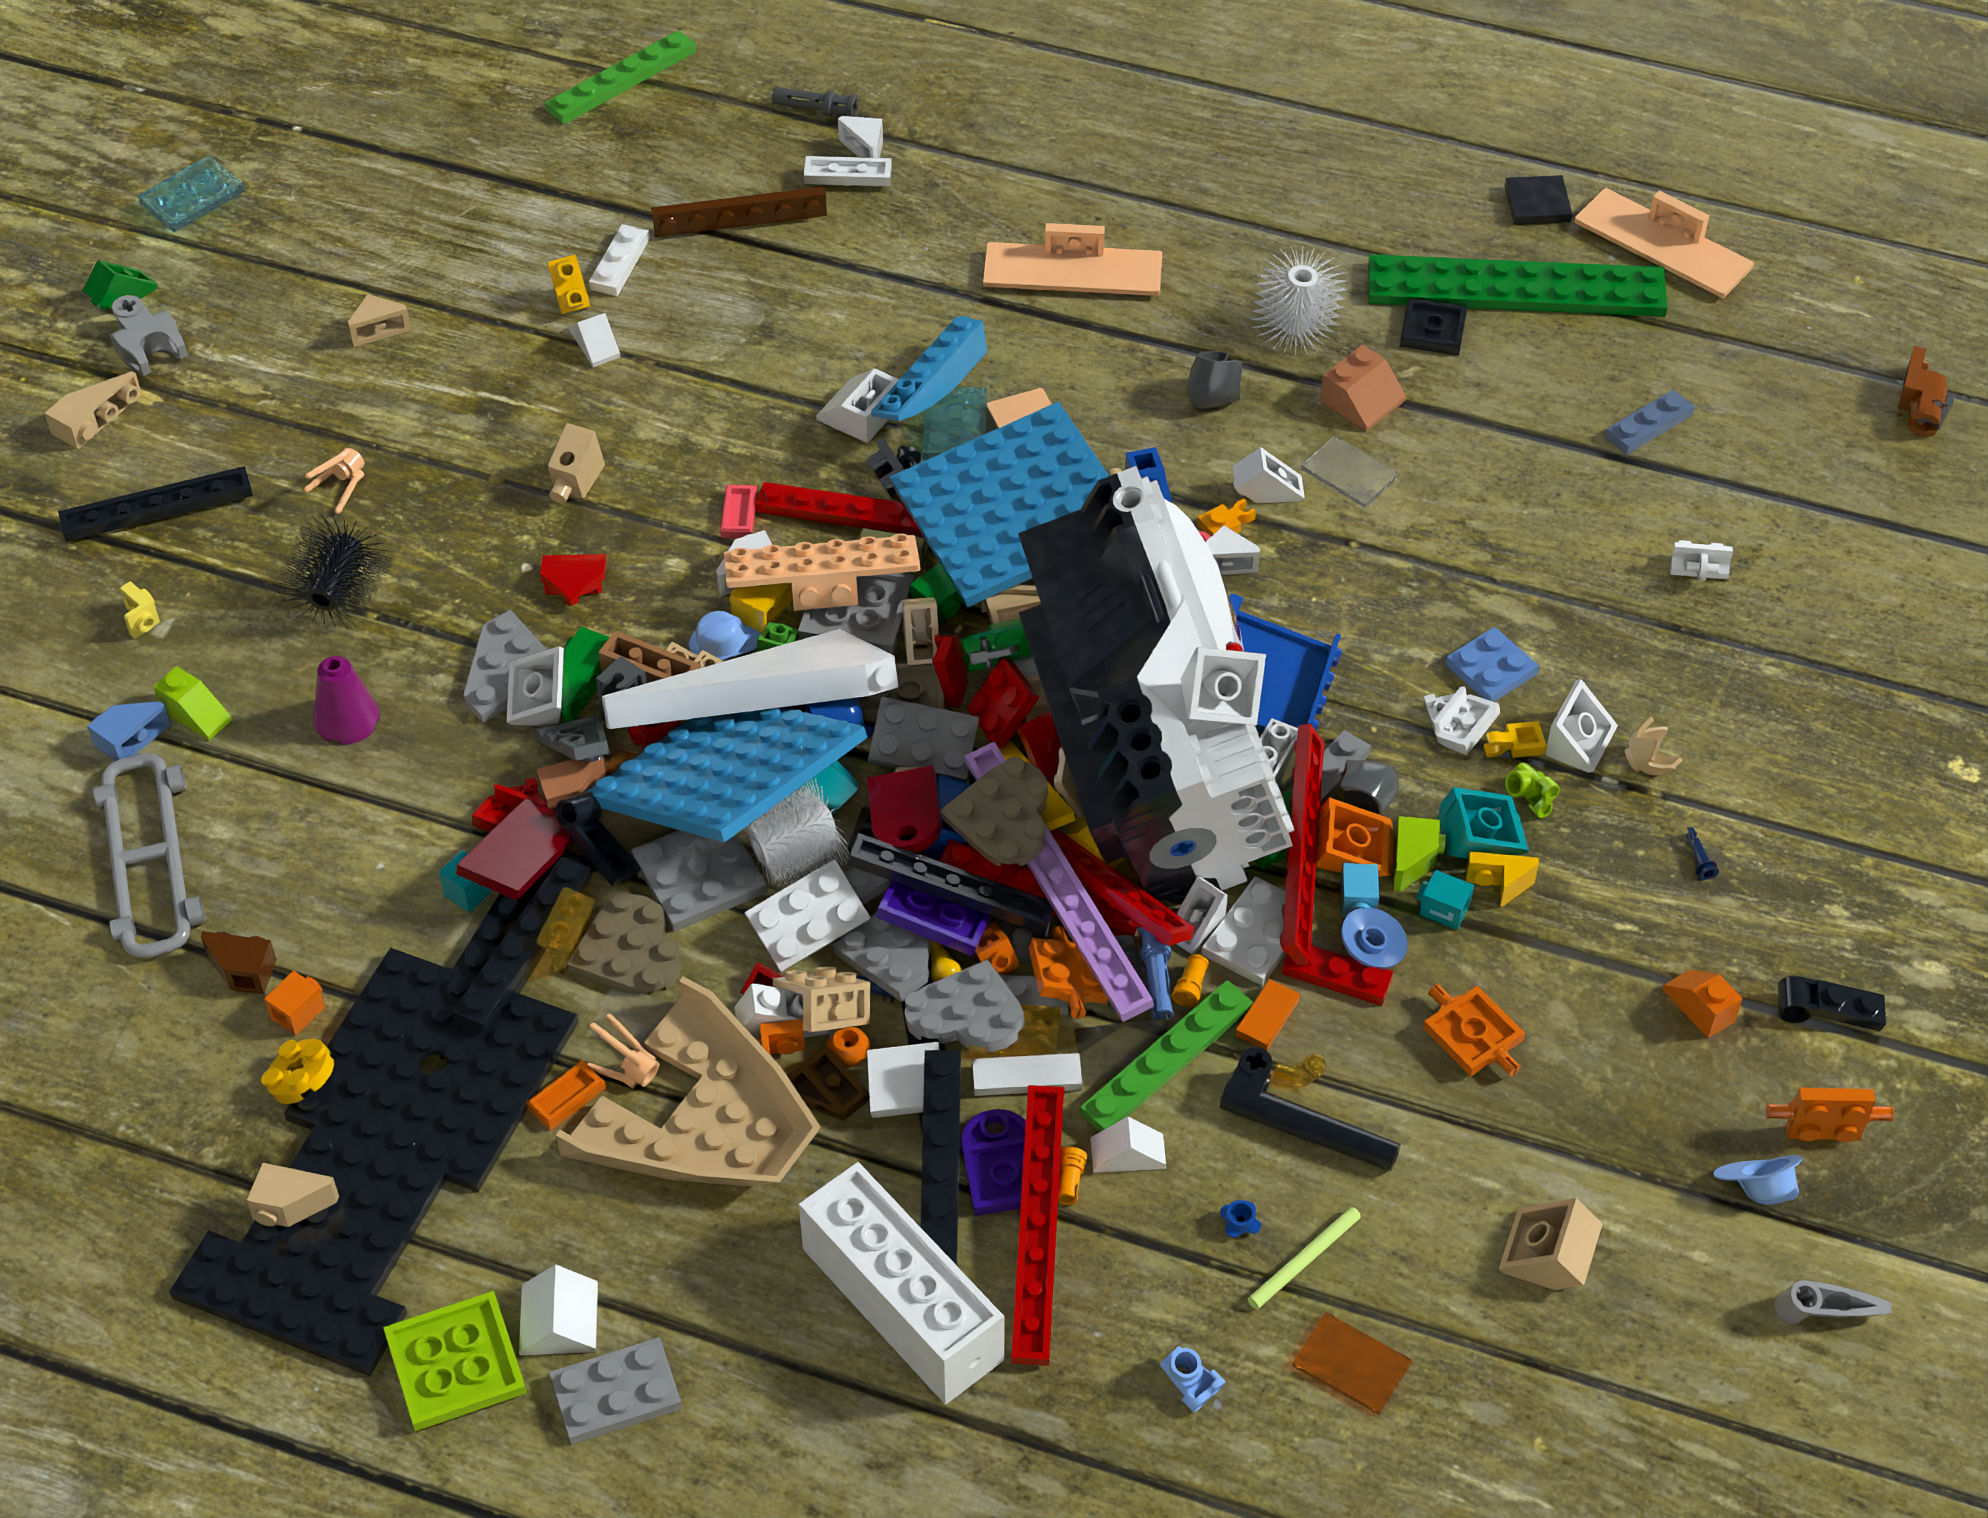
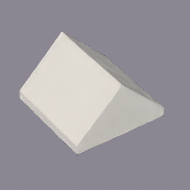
M558 646L510 662L507 723L511 725L542 727L559 724L564 648Z
M1196 647L1180 678L1187 718L1257 725L1266 654Z
M1581 679L1575 681L1551 725L1545 756L1589 773L1594 772L1618 725Z
M555 1264L522 1284L519 1355L596 1352L598 1282Z

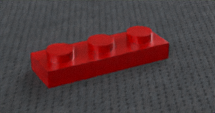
M1311 945L1310 963L1296 965L1292 958L1287 955L1282 974L1382 1006L1391 985L1394 971L1367 967L1354 958Z

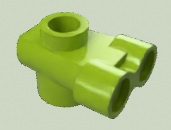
M1527 763L1518 764L1515 770L1510 771L1506 776L1505 786L1509 795L1512 797H1524L1529 802V808L1539 818H1544L1550 814L1553 808L1552 800L1560 792V786L1549 776L1545 777L1541 771L1534 770Z

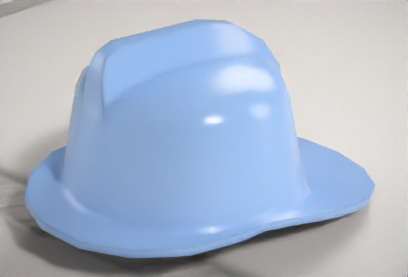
M714 611L700 619L696 631L690 638L689 647L690 651L696 655H699L701 650H704L721 660H725L757 649V639L761 632L743 624L737 616L725 611Z
M1788 1155L1770 1160H1753L1726 1164L1714 1171V1177L1722 1180H1738L1750 1199L1764 1205H1774L1798 1197L1799 1189L1795 1166L1802 1161V1157L1799 1155Z

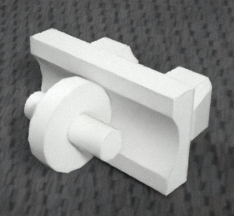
M1685 540L1674 542L1670 575L1697 577L1698 581L1703 582L1706 578L1728 579L1733 547L1724 546L1721 543L1705 545L1692 544L1691 541Z

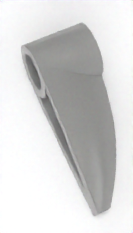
M1800 1280L1780 1293L1775 1299L1774 1305L1779 1318L1789 1324H1798L1809 1316L1849 1318L1892 1313L1891 1302L1853 1289L1808 1280Z

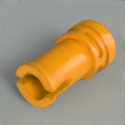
M1198 954L1188 956L1182 977L1178 979L1171 993L1172 1000L1179 1006L1193 1008L1198 1005L1202 991L1201 983L1209 966V961L1205 957Z
M1076 1147L1061 1148L1058 1203L1074 1205L1078 1202L1080 1176L1084 1173L1087 1161V1153L1082 1149Z

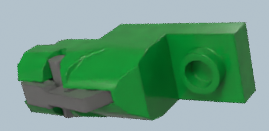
M1020 618L988 625L989 631L970 635L960 640L961 648L964 649L965 654H969L963 656L968 673L997 666L1002 657L1014 661L1032 656Z

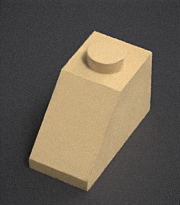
M262 1163L246 1201L253 1220L265 1226L277 1224L289 1227L337 1203L339 1194L333 1177Z

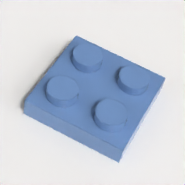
M1493 627L1447 656L1445 664L1481 698L1492 702L1497 701L1536 676L1539 670V665L1496 627Z

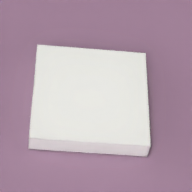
M938 1042L867 1050L870 1112L872 1118L923 1112L925 1050H940Z

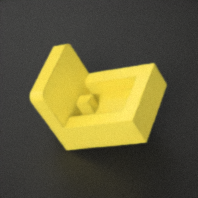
M131 581L120 587L126 609L129 611L124 615L129 634L136 639L160 623L155 602L146 589L140 590Z

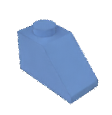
M157 701L113 705L104 713L98 715L87 727L94 747L116 761L137 754L171 724L165 705Z

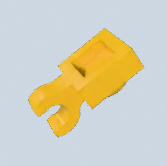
M1539 721L1510 723L1506 725L1505 732H1488L1486 734L1488 743L1483 745L1486 757H1497L1508 750L1511 751L1512 758L1545 755L1547 749Z

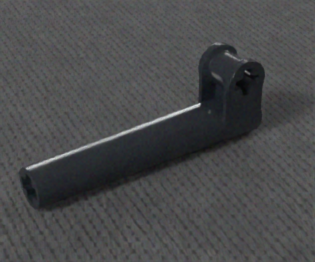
M1258 1047L1249 1048L1244 1051L1232 1078L1229 1079L1220 1101V1109L1392 1171L1400 1151V1143L1267 1092L1271 1081L1270 1071L1273 1063L1271 1055L1268 1051Z

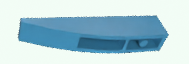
M967 316L955 317L871 410L872 417L901 421L930 408L949 394L987 353L983 321L970 319Z

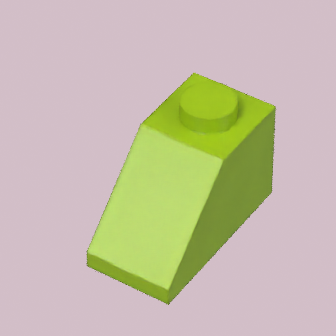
M175 666L153 686L157 700L165 705L167 715L208 741L232 721L231 715L201 680L178 666Z
M1399 816L1395 837L1393 891H1402L1435 868L1437 855L1444 854L1446 834L1439 833L1440 820Z

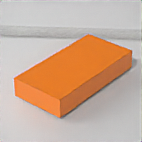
M1269 979L1237 1027L1236 1037L1268 1051L1299 1003L1301 994Z
M581 1060L527 1101V1108L552 1131L604 1091L606 1083Z

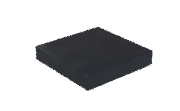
M1563 175L1509 177L1505 179L1504 186L1514 224L1571 222L1573 214Z
M1408 298L1399 347L1459 356L1467 307Z

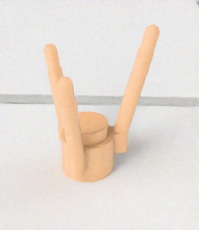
M345 448L339 455L305 475L307 479H311L322 473L304 487V492L311 491L333 474L341 480L351 479L334 511L336 514H340L356 484L364 477V473L361 471L365 464L362 456L352 448Z
M607 1014L606 1019L634 1050L631 1051L597 1024L591 1023V1030L625 1056L621 1068L625 1070V1074L592 1063L587 1065L594 1072L624 1082L632 1089L637 1083L642 1087L648 1085L659 1069L660 1064L656 1061L657 1057L649 1053L612 1014Z

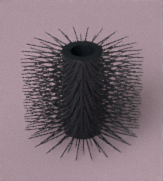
M345 520V533H341L337 526L338 533L335 532L334 535L328 523V529H325L330 532L331 536L319 527L317 529H319L320 533L312 531L315 535H313L314 537L311 542L304 539L307 538L304 535H309L302 534V540L304 541L297 543H299L298 546L301 545L307 549L302 548L303 551L299 548L297 549L299 550L297 554H301V556L296 555L295 552L291 554L293 559H298L296 561L298 564L295 562H291V564H295L298 567L295 572L287 568L286 570L293 573L289 574L293 577L290 578L292 579L290 582H283L291 584L288 586L298 587L292 589L295 591L288 590L283 592L305 593V595L292 594L300 595V597L293 598L292 600L307 599V602L304 604L310 603L312 605L310 608L316 607V613L321 609L323 618L324 610L328 611L332 619L330 610L333 611L335 609L341 618V615H344L337 608L345 614H349V611L352 612L356 609L355 605L358 602L366 606L367 600L362 599L366 598L363 595H366V593L370 595L369 591L378 590L375 588L376 585H371L369 582L373 584L375 581L378 582L381 581L379 579H382L371 575L383 572L381 569L374 567H380L376 564L382 561L375 559L378 557L369 556V554L378 555L379 553H371L377 551H364L363 549H371L367 547L373 545L361 544L360 542L363 540L356 539L359 535L351 536L353 529L348 535L347 528L345 530Z

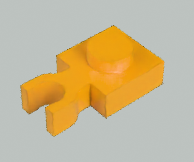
M1243 498L1237 501L1234 507L1229 510L1222 504L1198 516L1197 526L1210 537L1224 525L1239 533L1241 532V523L1246 524L1255 520L1256 510L1253 508L1244 512L1246 510V500Z

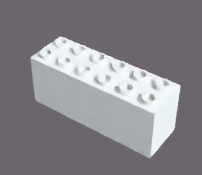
M859 1162L799 1203L803 1250L945 1405L1004 1361V1315Z

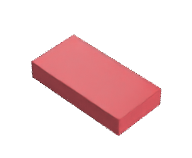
M726 485L720 529L721 538L738 539L753 534L756 512L755 502L758 496L756 485Z

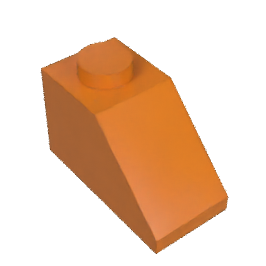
M1690 969L1667 982L1662 987V990L1707 1038L1735 1023L1743 999L1720 974Z

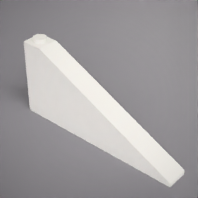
M837 629L602 696L607 728L615 729L870 696L898 688L894 655L841 629Z

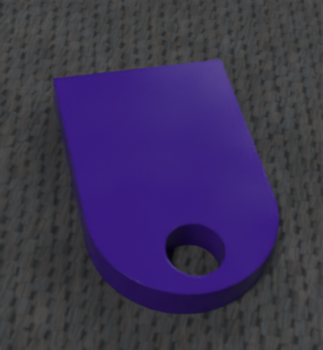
M992 1109L981 1112L974 1116L963 1130L961 1141L962 1155L974 1216L1016 1210L1021 1207L1026 1120L1015 1112L1004 1109ZM992 1123H998L1005 1128L999 1134H991L985 1130Z

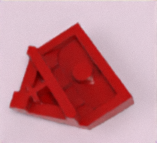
M606 554L543 555L540 577L541 581L544 582L545 594L560 595L564 597L565 604L573 606L579 603V597L584 594L602 593L601 581L605 580L607 557Z
M935 635L934 641L937 652L932 662L947 705L960 707L968 681L959 636Z
M536 778L525 779V785L521 784L520 786L509 788L499 784L493 785L494 795L488 796L472 814V826L491 832L525 799L547 807L546 801L542 800Z

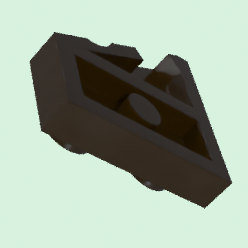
M826 1045L787 1075L809 1109L842 1121L846 1120L870 1100L868 1090Z

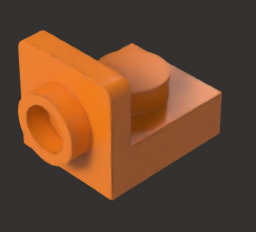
M995 922L986 926L974 953L978 961L981 963L988 960L999 975H1004L1019 967L1020 963L1004 932Z
M802 1019L760 1024L761 1038H756V1040L769 1054H792L796 1051L805 1050Z

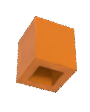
M294 970L264 998L270 1019L295 1036L325 1008L321 995L322 988L318 982L309 976L304 978Z

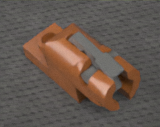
M1914 346L1907 367L1898 408L1909 411L1908 426L1912 432L1925 437L1934 436L1937 430L1941 429L1954 399L1947 395L1945 376L1927 370L1929 362L1924 361L1926 348Z

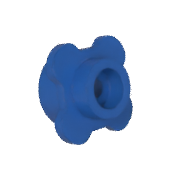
M1236 1200L1229 1205H1224L1220 1209V1217L1225 1219L1226 1222L1225 1233L1227 1236L1237 1238L1243 1233L1256 1234L1260 1231L1261 1222L1256 1220V1207L1252 1202ZM1237 1218H1243L1244 1221L1239 1222Z

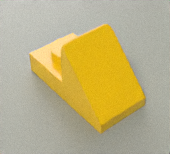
M1470 852L1466 869V882L1481 886H1500V907H1502L1535 884L1539 858Z

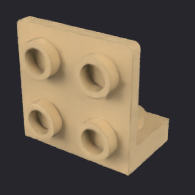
M817 967L815 968V973L807 974L806 971L792 970L786 972V977L773 978V986L803 994V1030L817 1032L870 1024V982L856 978V973H836V968Z

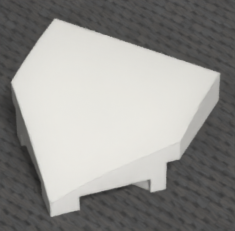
M1465 686L1459 687L1454 694L1438 698L1434 694L1424 696L1437 742L1465 755H1468L1500 714L1498 703L1471 694L1467 695Z

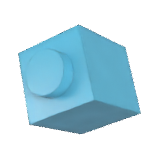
M1343 863L1340 883L1341 917H1347L1349 913L1359 908L1368 909L1367 907L1377 909L1379 902L1378 864Z

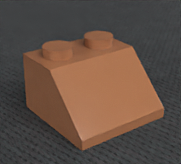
M1362 344L1323 375L1320 401L1367 432L1406 401V395L1387 360Z

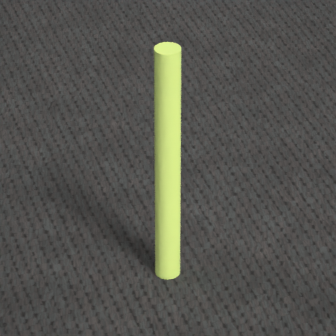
M1350 1207L1248 1297L1249 1304L1256 1310L1264 1305L1361 1218L1358 1210Z

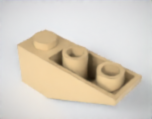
M131 371L66 394L44 413L51 435L79 449L142 395L136 373Z

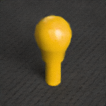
M932 940V980L936 982L960 972L961 967L950 956L949 952L945 950L944 945Z

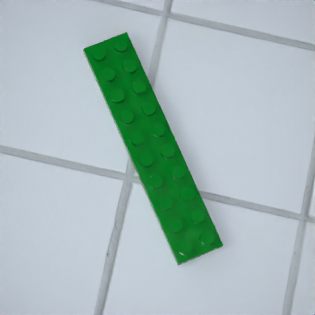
M1369 254V304L1407 305L1408 298L1479 309L1666 317L1668 309L1664 267Z

